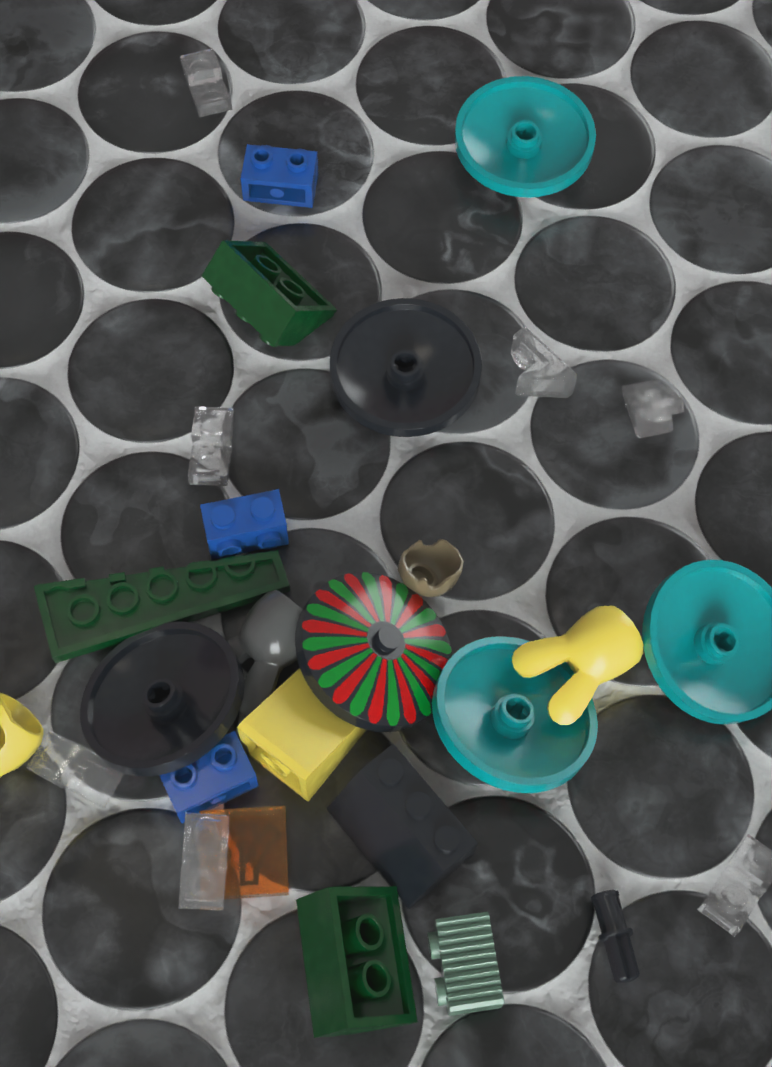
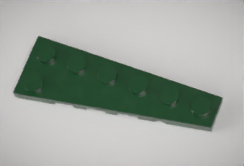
M276 550L227 557L218 561L192 562L187 567L166 570L164 567L150 568L149 572L125 575V572L109 574V578L86 581L85 578L44 583L35 585L34 590L51 656L54 662L58 663L120 644L129 637L164 623L199 620L257 602L266 593L274 590L283 594L290 592V585L279 552Z

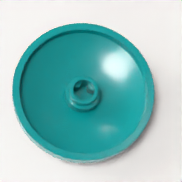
M530 76L502 78L482 86L464 102L458 113L455 126V148L466 171L485 187L501 194L515 197L531 198L557 193L572 185L588 168L596 142L594 120L580 98L555 82Z
M724 560L694 562L666 577L651 595L646 606L642 625L645 657L649 669L661 690L684 712L697 719L714 724H737L757 718L772 709V587L751 570Z
M496 636L471 642L460 648L447 661L436 681L433 691L432 713L434 723L448 752L470 774L491 786L517 793L544 792L557 788L572 779L588 760L594 749L598 732V720L592 698L582 715L570 725H559L550 718L547 710L550 698L575 674L568 663L564 662L538 676L526 678L514 670L512 656L517 648L530 641L514 637Z

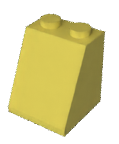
M300 668L237 726L245 753L308 802L366 732L365 729L342 720L327 709L308 686Z

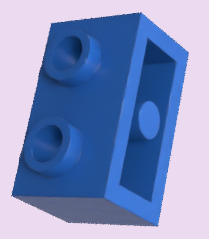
M247 144L240 178L243 201L313 208L318 180L317 151Z
M279 489L200 505L211 560L289 544L287 523Z
M235 731L225 734L215 747L192 764L179 770L159 775L181 824L259 787L257 776Z

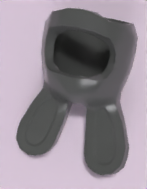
M277 590L266 593L258 600L244 619L240 633L227 640L241 664L248 658L255 660L244 680V694L239 711L245 718L275 691L280 673L298 660L295 647V632L302 609Z

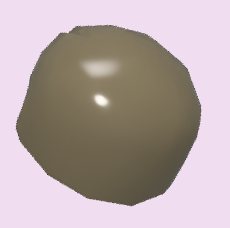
M439 539L433 545H425L422 543V540H418L401 554L397 570L404 585L418 595L439 597L455 586L462 573L464 560L459 550L447 540Z

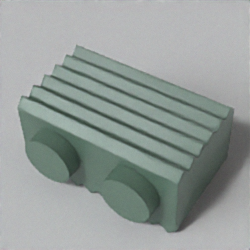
M489 912L435 919V931L427 932L430 958L431 960L439 959L442 977L434 978L438 1006L446 1005L448 1016L501 1008L504 1005V997Z

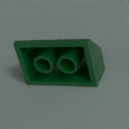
M222 240L202 274V277L212 286V292L235 308V314L241 320L250 323L259 332L260 339L272 347L296 345L333 317L337 311L329 301L266 242Z
M397 886L327 887L296 899L314 1038L350 1035L417 1023L418 1019Z

